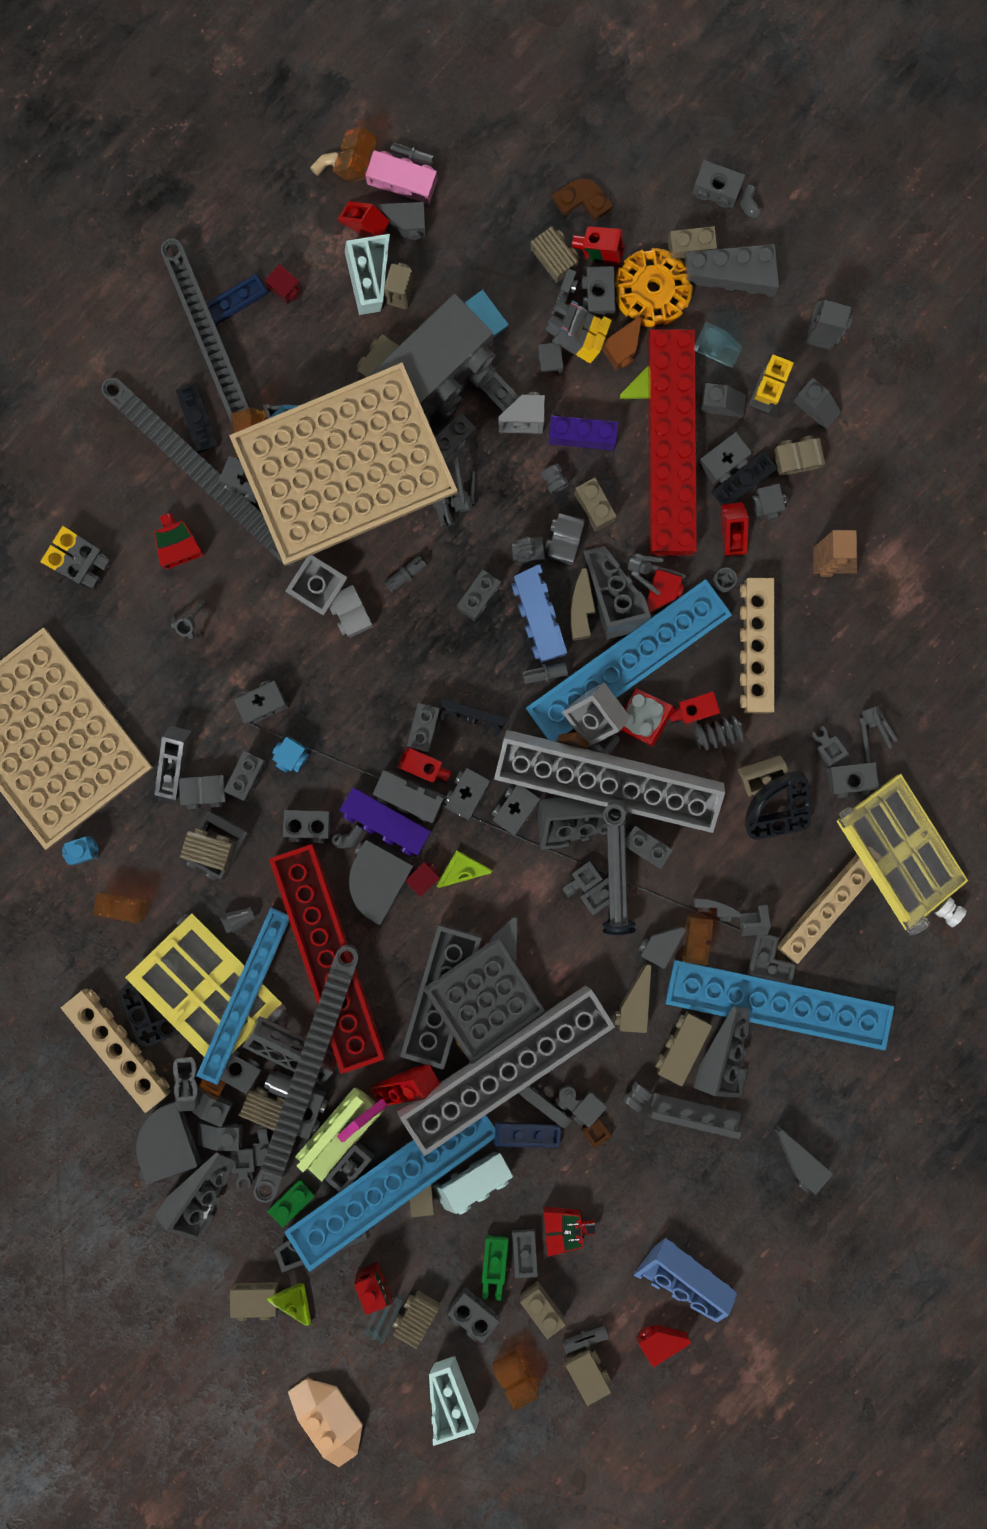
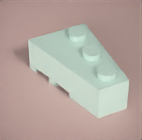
M390 234L346 241L345 256L359 315L381 312Z
M492 1152L469 1165V1168L462 1173L457 1174L456 1172L451 1175V1180L440 1186L439 1183H436L432 1187L445 1210L455 1214H463L471 1208L470 1205L475 1201L481 1202L490 1196L489 1192L495 1188L499 1190L508 1185V1180L513 1176L501 1154Z
M453 1356L435 1362L429 1373L434 1435L433 1446L475 1433L479 1423V1417L456 1357Z

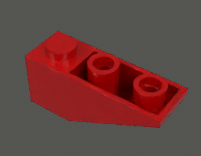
M428 1064L404 1071L372 1085L370 1089L377 1102L383 1099L387 1105L423 1100L440 1082Z

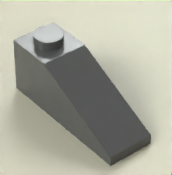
M170 726L162 736L154 795L172 800L177 799L179 778L183 777L192 731Z
M777 1125L775 1131L793 1174L799 1180L797 1185L806 1193L811 1190L816 1195L833 1173Z

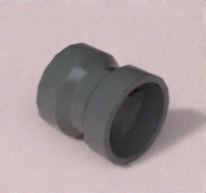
M555 464L540 473L543 481H548L547 489L550 494L557 493L570 484L567 477L563 476V469L560 464Z
M730 568L720 569L712 578L713 588L719 593L730 591L737 583V575Z
M635 1081L631 1086L632 1090L626 1093L622 1100L640 1113L644 1108V1100L649 1101L653 1094L639 1082Z

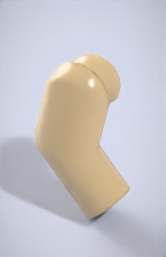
M337 152L323 154L310 169L318 176L328 165H333L335 169H338L343 165L344 161Z

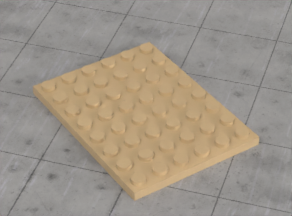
M399 363L229 435L285 566L458 493L403 363Z
M43 627L0 660V792L43 848L48 850L153 769V766L48 630Z

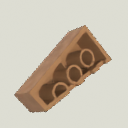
M833 530L813 547V573H820V577H832L834 573H857L856 530Z

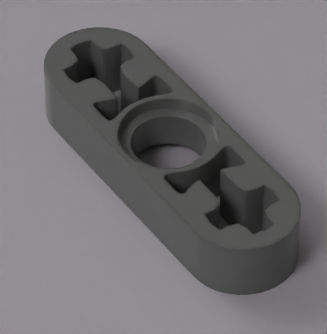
M531 1085L519 1092L522 1097L564 1129L572 1122L573 1119Z

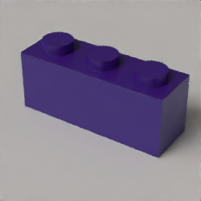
M551 416L548 444L614 451L618 422Z

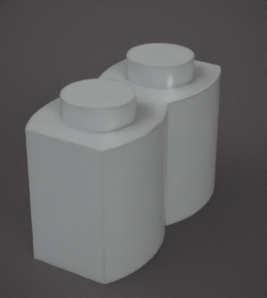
M354 585L339 591L329 608L332 614H337L340 619L337 625L342 635L347 634L351 638L372 628L373 624Z

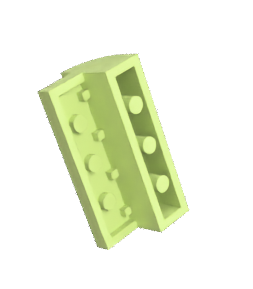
M353 1088L295 1156L300 1161L297 1167L302 1172L309 1169L321 1181L325 1180L385 1109L357 1130L345 1142L341 1143L337 1136L356 1118L377 1103L362 1090Z

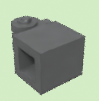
M523 536L520 540H515L512 543L513 560H517L518 566L544 563L545 556L542 537L530 538Z
M569 1084L563 1085L559 1089V1097L556 1104L564 1111L567 1109L572 1111L574 1114L572 1118L581 1126L585 1124L590 1128L607 1108L606 1103L590 1089L581 1098H576L575 1089Z

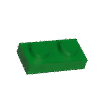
M300 1178L267 1212L283 1228L315 1197L316 1193Z

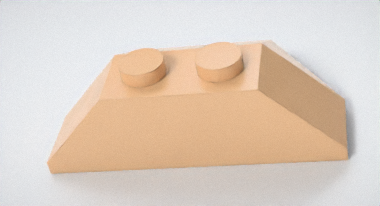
M306 1378L288 1391L297 1420L324 1459L340 1467L358 1454L363 1424L337 1386Z

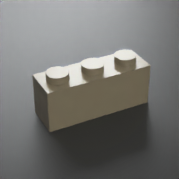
M685 1011L684 1015H679L675 1023L677 1029L674 1035L670 1034L665 1043L667 1049L664 1055H659L655 1063L658 1075L680 1086H683L712 1028L709 1022Z

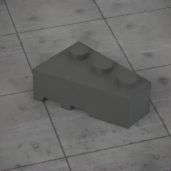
M828 300L817 301L805 343L831 350L835 343H839L846 329L849 330L853 319V316L850 315L852 307Z
M387 769L382 771L373 795L377 796V801L386 805L391 803L397 806V810L406 814L410 812L416 815L418 819L427 823H433L436 820L446 798V795Z

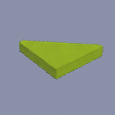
M648 366L620 394V399H648Z
M457 850L437 887L440 888L491 874L493 870Z
M298 1283L267 1298L269 1303L303 1325H312L304 1283Z

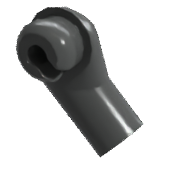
M747 185L740 202V207L748 217L755 219L761 213V209L753 199L757 189L753 185Z
M355 825L349 834H335L332 837V843L340 849L353 847L365 830Z

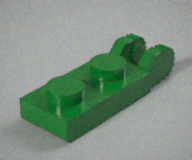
M486 1235L482 1273V1299L487 1300L489 1295V1283L497 1284L495 1298L496 1301H501L502 1285L505 1282L508 1237Z

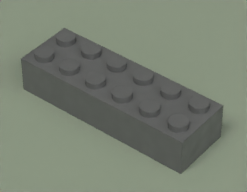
M438 924L400 1057L426 1065L429 1064L444 1070L453 1035L423 988L478 951L482 936Z

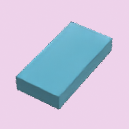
M483 290L465 302L475 315L493 332V338L509 327V324Z

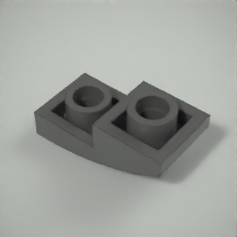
M692 897V906L698 908V912H711V908H714V916L720 917V921H734V917H740V912L725 904L710 899Z

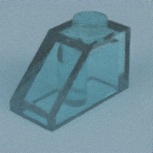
M705 322L695 344V351L731 368L734 367L742 350V346L727 331L708 322Z

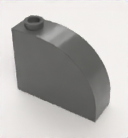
M366 840L364 843L360 842L354 852L357 854V857L350 871L349 887L352 899L361 913L371 921L381 925L414 865L370 840Z
M175 1100L162 1105L153 1112L144 1122L138 1134L136 1154L139 1163L138 1173L140 1178L144 1179L146 1185L198 1167L202 1162L185 1111H178Z

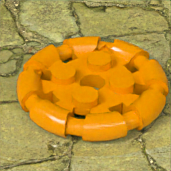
M651 248L650 251H637L624 260L625 264L622 268L618 269L614 279V291L617 294L615 300L622 313L634 320L639 317L641 325L646 327H655L657 324L665 326L677 320L683 314V309L689 306L693 293V285L690 284L689 280H686L685 263L680 258H671L670 251L659 248ZM645 260H652L654 265L646 266ZM666 263H668L669 265L672 266V269L669 270V269H668L667 267H665L664 265H666ZM631 269L637 271L634 276L629 273ZM675 280L681 281L682 285L675 286ZM650 282H656L660 289L652 292L648 289L647 285ZM631 287V293L625 294V288ZM672 298L677 300L678 303L676 305L670 302ZM636 303L643 307L640 312L634 309ZM661 309L662 315L654 316V311Z

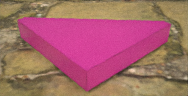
M381 1099L349 1124L337 1136L341 1143L345 1142L357 1130L385 1109L386 1102Z

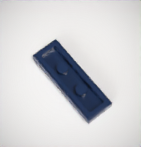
M256 273L209 301L207 305L215 324L218 325L269 293Z
M496 1122L494 1145L497 1147L560 1148L562 1127L557 1123Z

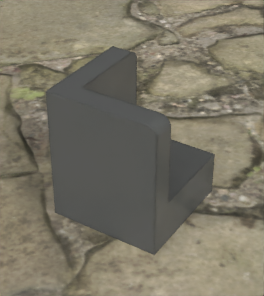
M555 343L538 345L537 353L541 371L557 370L558 375H561L563 373V362L560 343L558 345Z
M768 905L758 906L756 913H744L738 917L741 936L767 935L769 933L771 924Z

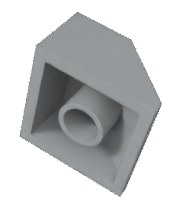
M528 392L526 395H521L499 416V432L542 434L545 395H540L538 392Z
M310 555L305 559L289 584L286 593L324 616L346 582L347 577L313 555Z
M605 682L586 692L562 711L576 732L588 741V747L619 732L631 718Z

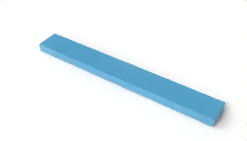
M272 907L270 908L199 1068L197 1077L218 1085L289 923L286 913Z

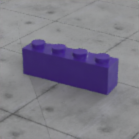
M354 787L340 809L344 813L343 818L352 823L357 820L363 824L362 829L371 834H374L375 831L383 835L381 839L392 846L394 842L402 846L401 851L411 857L413 854L419 855L432 832Z

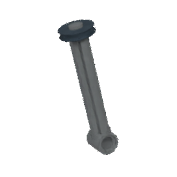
M621 800L609 802L603 812V818L607 825L610 921L604 922L602 925L605 927L603 933L609 935H628L636 931L633 928L636 923L628 920L625 841L628 808ZM613 808L620 810L621 817H613L610 814V810Z

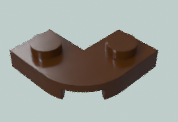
M588 179L574 180L552 195V200L564 216L582 204L595 222L613 209V205L602 189L595 182Z

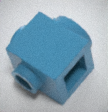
M286 737L283 743L279 742L272 753L275 755L272 760L277 762L275 766L286 773L288 770L298 773L309 757V754L306 753L309 748L291 737Z
M93 836L65 843L62 847L63 858L68 865H77L99 858L98 845Z

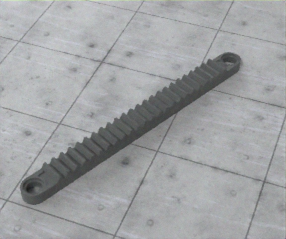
M173 238L167 239L161 245V254L236 433L257 423L185 249L178 240ZM177 246L179 249L178 254L173 257L167 254L169 247Z
M117 378L106 379L102 384L101 390L107 400L283 564L263 514L239 492L232 494L224 490V486L219 482L221 475ZM111 385H118V394L114 396L109 395V387ZM300 560L291 563L287 566H295Z
M342 945L337 950L254 1187V1196L262 1203L270 1202L276 1196L359 957L358 950L352 945ZM350 951L354 958L351 962L345 963L341 960V953ZM264 1184L269 1185L272 1192L269 1195H263L259 1187Z

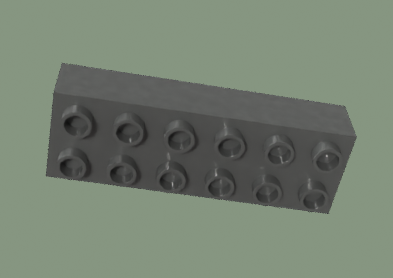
M454 293L369 376L403 363L428 423L439 413L447 419L463 403L464 399L459 394L470 383L479 388L485 383L484 379L488 380L495 372V368L491 365L496 356L493 353V332Z

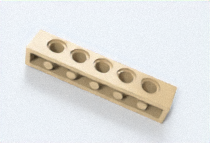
M747 578L744 584L740 585V597L744 598V606L740 607V619L744 620V628L740 629V641L744 642V650L740 652V663L744 664V673L740 674V685L744 686V695L740 696V708H744V713L770 714L774 712V578ZM752 597L760 598L762 602L761 607H755L752 604ZM752 619L760 620L762 624L761 629L757 630L752 627ZM752 641L760 642L762 646L760 652L752 649ZM753 663L760 664L762 668L760 674H755L752 671L751 666ZM753 685L760 686L762 690L760 696L753 695L751 691Z
M867 847L875 861L881 858L870 847ZM858 854L850 860L778 943L777 948L791 961L798 964L872 879Z
M88 988L80 991L64 1004L61 1009L145 1113L171 1093L168 1082L156 1074V1068L153 1063L145 1060L140 1054L142 1053L140 1047L127 1038V1031L121 1025L115 1023L112 1019L114 1016L111 1011L106 1007L103 1008L98 1002L100 1000L98 995ZM87 1008L93 1010V1019H89L86 1016ZM101 1026H105L108 1029L107 1037L101 1035ZM115 1043L122 1046V1054H117L114 1051ZM128 1061H133L136 1064V1071L129 1070ZM143 1078L150 1081V1089L142 1086L141 1081Z

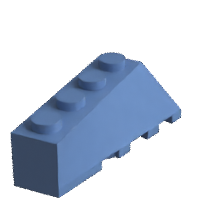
M537 565L514 576V583H511L514 595H519L521 604H518L521 617L526 616L528 625H525L528 638H533L535 646H532L535 659H540L541 663L565 656L567 650L559 625L555 622L556 616L553 605L548 600L547 585L540 576L542 573L541 566Z
M666 1238L652 1248L634 1273V1276L639 1279L644 1276L651 1280L653 1287L657 1289L663 1287L672 1292L674 1299L688 1301L691 1303L692 1309L715 1322H719L729 1316L738 1294L728 1284L722 1282L710 1270L704 1268L693 1257L687 1255Z

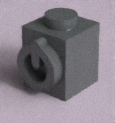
M780 484L759 488L754 493V496L751 497L755 515L757 517L760 516V519L767 518V521L780 518V514L787 507V499L785 494L781 492Z

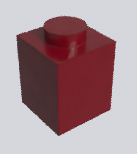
M280 264L265 279L267 287L287 305L291 301H295L301 294L302 287L300 281Z
M424 862L405 882L421 897L441 878L438 875L440 870L432 862L429 864Z

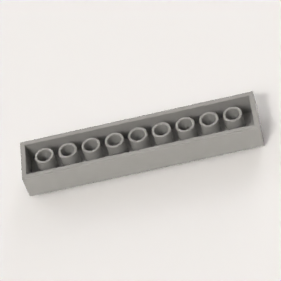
M506 730L494 780L604 807L613 800H621L626 804L629 813L711 833L714 832L725 795L723 782Z
M585 985L521 1028L474 1063L470 1062L449 1076L425 1099L412 1101L397 1111L423 1155L426 1156L615 1028L592 989Z

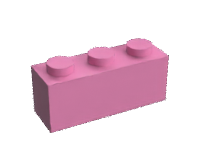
M375 150L365 175L368 185L424 202L428 205L438 181L437 171L428 165L420 166L407 158L399 159L386 151L378 152Z

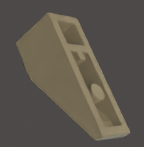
M644 963L621 1002L619 1012L615 1011L614 1024L618 1025L619 1031L647 1033L651 965L649 963Z

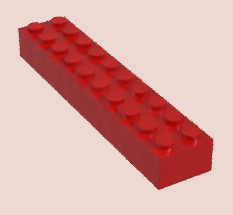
M650 330L647 338L649 556H693L697 551L695 330Z
M310 844L269 858L317 1004H319L336 952L342 945L348 944L318 851L315 844ZM350 951L341 953L340 957L343 962L349 963L353 960V955ZM355 967L330 1039L341 1074L384 1060L386 1056L357 967Z

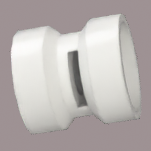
M948 897L934 909V913L938 917H943L950 927H954L964 918L966 910L954 904V900Z

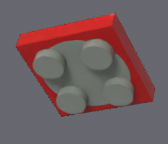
M636 688L625 707V711L631 718L620 731L653 747L675 708Z

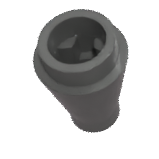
M251 907L227 912L224 916L220 917L227 934L230 932L235 933L255 919Z

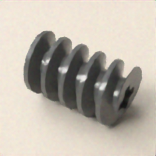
M734 716L729 718V723L726 718H722L720 724L717 720H713L712 726L705 722L703 729L699 724H696L694 727L699 750L701 745L704 746L706 751L709 750V743H712L716 749L718 748V741H721L722 745L726 746L727 739L733 745L735 744L736 737H738L741 743L744 742L741 722L739 718L736 719Z

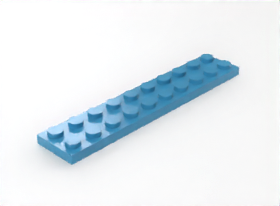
M705 579L526 707V710L545 737L556 742L560 734H566L574 729L562 711L586 692L605 682L616 698L728 619L732 614Z
M675 959L673 960L665 1004L724 1017L729 1015L733 1006L750 1009L749 1022L885 1051L894 1006Z
M485 1115L426 1156L423 1155L416 1142L412 1140L284 1232L308 1271L311 1272L494 1140L495 1127Z

